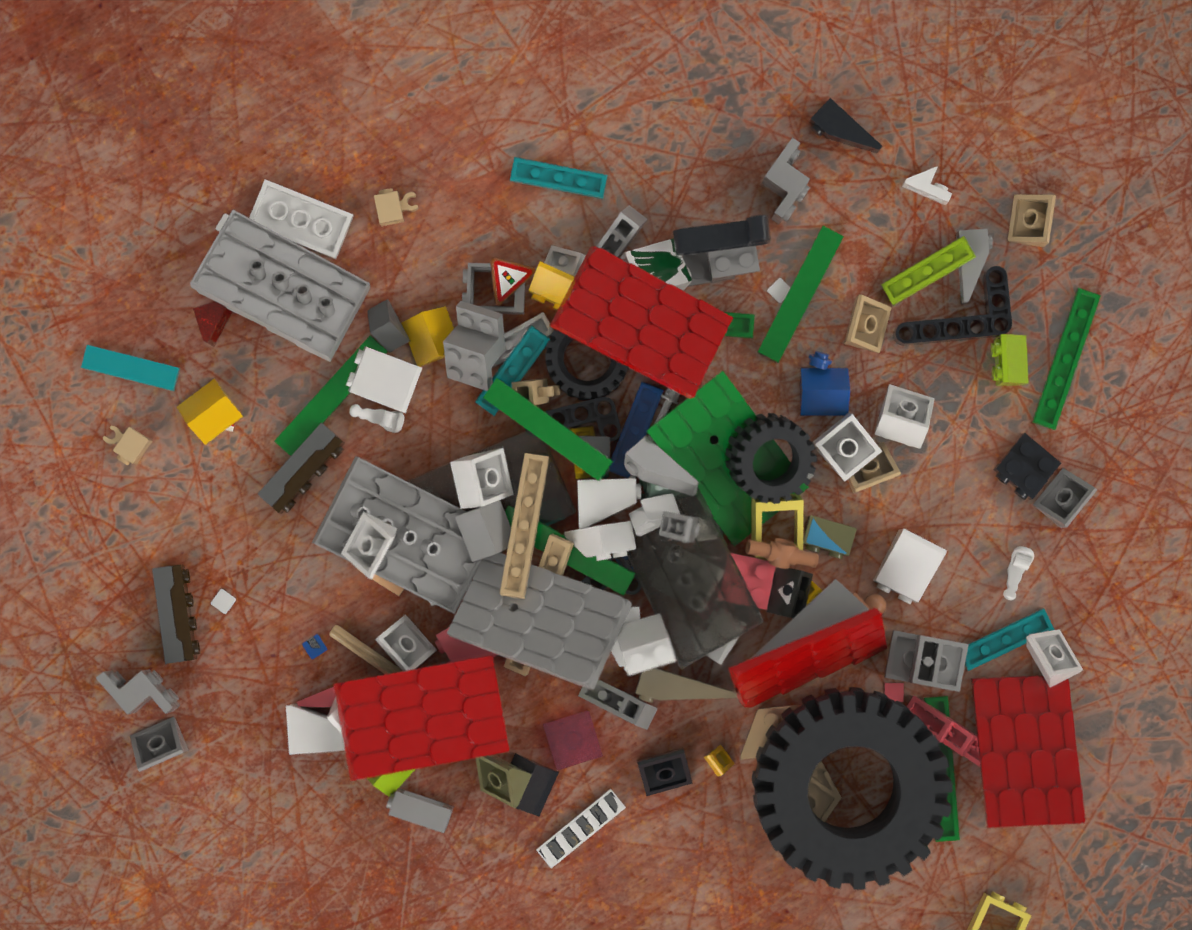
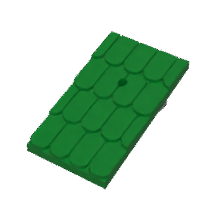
M722 371L696 392L694 398H687L649 428L647 433L659 448L699 482L695 496L735 547L752 533V497L731 479L729 475L731 471L726 467L725 463L730 458L725 455L726 448L732 449V445L728 440L730 436L737 437L738 433L735 429L738 425L744 429L747 426L744 422L746 419L751 418L754 422L757 419L756 414L724 371ZM710 437H717L718 443L716 445L711 444ZM774 439L761 445L753 459L754 473L757 478L762 480H773L782 476L791 464ZM804 483L800 486L803 492L809 488ZM763 511L762 524L779 511Z

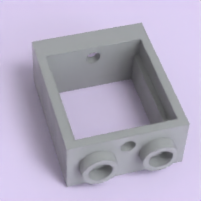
M468 263V269H463V283H467V293H462L463 302L474 305L475 272H491V263ZM525 283L515 291L514 307H479L501 314L524 315Z
M399 788L396 793L390 794L386 808L390 809L388 815L444 833L454 806Z

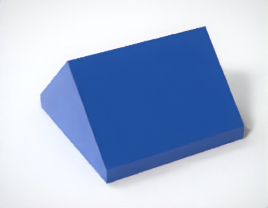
M800 368V416H845L848 414L850 401L848 368H827V370Z

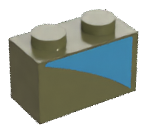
M810 515L803 535V544L806 545L805 549L819 553L820 549L829 551L828 556L842 559L843 555H850L857 528Z

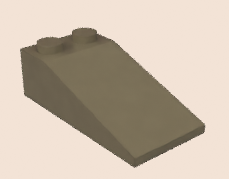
M658 668L642 671L635 693L639 694L638 698L640 700L653 703L654 699L736 698L737 693Z

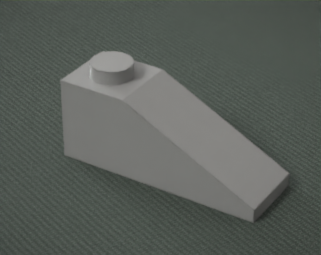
M628 205L618 215L596 247L602 248L619 258L648 219Z
M988 229L959 230L956 233V240L965 236L976 255V258L958 268L961 304L969 302L988 257L989 249L993 247L992 235H988Z
M647 436L625 454V468L631 475H636L642 481L690 496H694L697 493L699 482Z
M664 511L659 535L685 542H694L700 529L699 518Z
M599 679L594 690L582 687L578 695L648 730L658 709Z

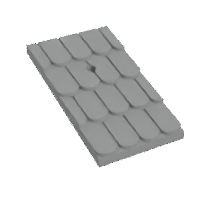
M232 210L190 282L191 288L195 289L198 293L266 327L267 330L296 343V346L331 362L365 296L370 290L369 282L235 210Z
M355 456L312 543L348 560L341 553L362 513H368L397 528L395 537L375 574L455 614L482 560L479 559L472 562L455 516L466 511Z
M497 553L483 558L447 634L455 639L594 690L632 603L621 596L552 573L547 569L532 564L530 566L525 599L501 596L500 589L507 555Z

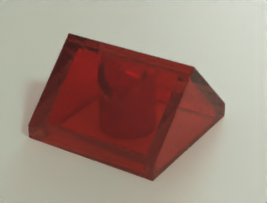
M216 301L193 308L202 339L212 347H215L233 313L226 306Z

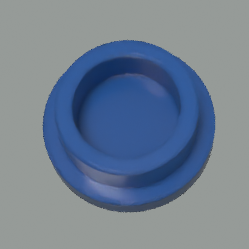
M815 351V354H809L808 357L810 359L809 365L827 370L828 365L832 364V360L828 359L829 354Z

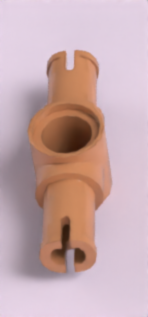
M776 538L774 542L770 541L769 543L749 539L745 549L747 554L765 557L771 565L782 569H788L790 565L795 566L796 564L815 568L819 560L818 553L799 550L795 543L781 538Z

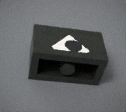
M777 567L773 576V585L766 612L795 618L806 607L813 574L792 568L782 569Z

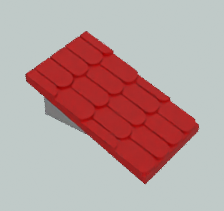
M592 246L559 306L550 327L690 399L695 397L698 387L733 317L709 303L691 296L676 286L667 284L636 265L629 264L602 248Z
M835 579L751 659L728 668L739 703L745 708H752L780 693L785 695L818 677L824 678L850 664L855 666L888 649L882 613L876 607L869 610Z
M493 655L333 684L350 781L510 752Z
M1043 675L971 678L987 828L1086 824L1069 680L1066 679L1049 687Z

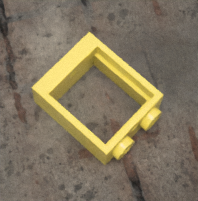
M790 494L792 499L787 502L780 497V503L773 504L769 499L768 503H763L757 498L756 500L752 498V540L762 542L763 511L795 510L794 543L799 550H803L804 500L800 494ZM754 555L758 559L766 560L765 557Z
M992 891L991 895L983 894L967 930L979 929L990 903L1021 917L1015 930H1025L1031 915L1026 912L1027 907L1016 902L1010 905L1004 902L1005 897Z

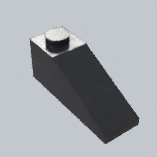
M831 98L809 121L812 125L810 127L811 130L819 137L823 135L826 139L873 153H878L883 147Z

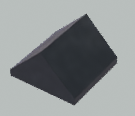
M683 747L637 760L646 796L693 784Z
M515 753L511 764L532 774L516 809L540 816L559 772Z

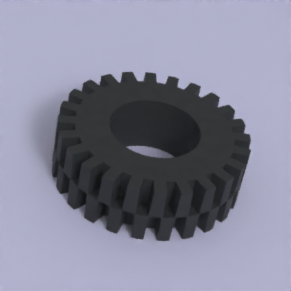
M849 687V691L839 692L836 688L824 690L825 695L817 698L812 695L806 696L801 699L803 705L794 711L789 707L781 714L783 720L777 727L771 725L766 733L767 741L764 747L759 746L756 754L758 764L756 771L753 770L752 783L754 786L753 801L761 825L772 847L783 856L785 862L791 868L795 869L797 867L802 870L806 878L814 882L818 878L825 880L829 887L841 889V884L843 883L850 884L854 890L866 889V882L876 881L879 886L891 883L889 875L897 871L902 876L909 874L913 871L910 863L917 857L924 861L931 853L928 844L933 838L938 841L941 839L944 829L940 823L943 816L949 817L951 812V805L947 801L948 793L952 792L953 787L952 780L947 775L946 770L949 764L946 756L940 750L937 738L904 704L891 700L885 694L878 691L868 693L858 687ZM845 747H865L880 753L890 764L893 774V790L887 806L875 819L861 826L844 828L823 822L811 810L808 798L809 782L815 768L827 755Z

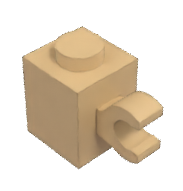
M393 189L380 190L379 195H374L381 227L405 222L404 211L413 212L418 210V205L410 206L408 204V200L415 198L416 194L409 192L401 201L398 191L393 192Z
M547 379L512 382V388L535 405L549 403V397L560 395V385L548 386Z
M110 426V429L114 430L116 435L113 439L104 436L103 440L109 444L118 443L113 451L118 454L116 458L127 466L130 462L137 465L153 441L134 428L128 427L123 434L118 427Z

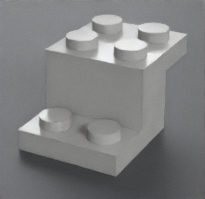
M793 137L767 172L762 182L763 185L784 199L772 217V220L777 224H780L782 220L788 221L796 208L793 204L796 200L801 202L810 189L807 185L810 179L792 167L801 152L798 150L800 142Z
M756 246L682 255L686 267L691 272L692 282L688 287L732 280L737 275L760 272Z
M460 301L456 306L458 325L443 341L447 378L488 391L493 384L491 367L506 351L503 315Z
M893 630L884 677L960 692L969 644Z
M112 670L104 671L96 677L127 715L136 713L151 699L158 704L165 714L175 711L180 706L177 702L179 697L172 689L169 688L167 690L161 684L163 679L155 670L152 672L150 670H142L125 685L126 680L117 671L115 673Z

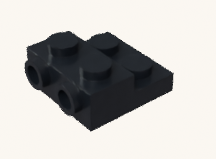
M1023 433L993 470L997 472L996 477L1005 485L1010 483L1016 488L1014 492L1020 498L1032 500L1061 465V462L1030 436Z

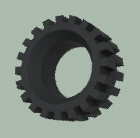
M558 330L553 331L546 346L545 360L549 376L556 385H560V391L562 390L566 395L576 397L578 400H592L602 396L605 397L620 386L621 381L626 376L628 367L612 358L608 370L598 379L584 381L572 376L565 367L564 353L567 346L574 339Z
M762 413L755 415L757 421L754 422L751 418L746 419L744 422L747 426L744 429L739 425L735 429L738 433L737 437L730 436L728 442L732 445V449L726 448L725 455L730 458V460L725 461L726 467L731 471L729 475L736 482L735 484L755 500L757 498L763 503H768L769 499L773 504H778L781 497L787 502L792 499L790 495L792 492L797 495L801 494L803 491L800 489V486L803 483L808 486L811 482L807 476L808 473L814 475L816 470L811 465V462H817V455L811 452L815 450L814 443L809 440L810 436L801 427L782 415L779 417L774 413H768V417ZM773 439L788 441L792 450V460L787 471L782 476L773 480L757 478L753 469V459L760 446Z

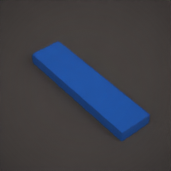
M641 382L611 460L614 462L609 467L610 472L629 479L631 474L624 465L625 454L646 436L664 390Z

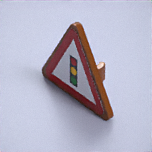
M492 257L490 262L495 303L501 305L536 272V269L532 266Z

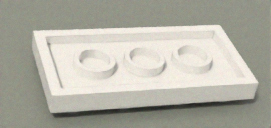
M265 179L249 218L298 245L337 259L354 215Z

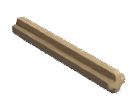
M335 625L330 631L329 635L384 674L402 672L399 667L340 626Z

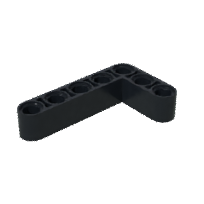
M993 266L983 275L986 315L904 322L895 328L893 332L894 341L901 346L992 338L1008 333L1012 328L1008 277L1005 269L1000 266ZM991 272L998 273L1001 278L1000 283H992L989 279V274ZM996 295L1002 298V307H995L992 304L993 296ZM996 319L1004 321V331H998L995 328L994 322ZM977 321L981 324L982 330L980 333H974L971 330V322ZM950 323L955 324L958 328V333L955 336L948 334L946 330L947 325ZM924 326H930L934 329V336L932 338L924 336ZM901 328H906L910 331L911 337L909 340L900 338L899 330Z

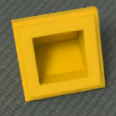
M721 745L704 756V759L717 776L723 775L735 764Z

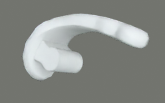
M354 404L350 408V415L352 417L358 416L360 419H366L371 423L379 424L389 432L398 433L402 429L404 423V414L402 412H390L384 409H362L358 404Z
M1016 547L1011 555V562L1007 569V589L1003 592V596L1007 600H1014L1016 598L1015 592L1018 590L1022 574L1025 570H1028L1034 560V552L1027 547Z

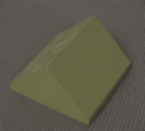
M494 755L476 758L481 791L516 808L532 774Z

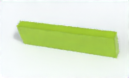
M962 236L881 285L892 305H896L976 258V255L966 237Z

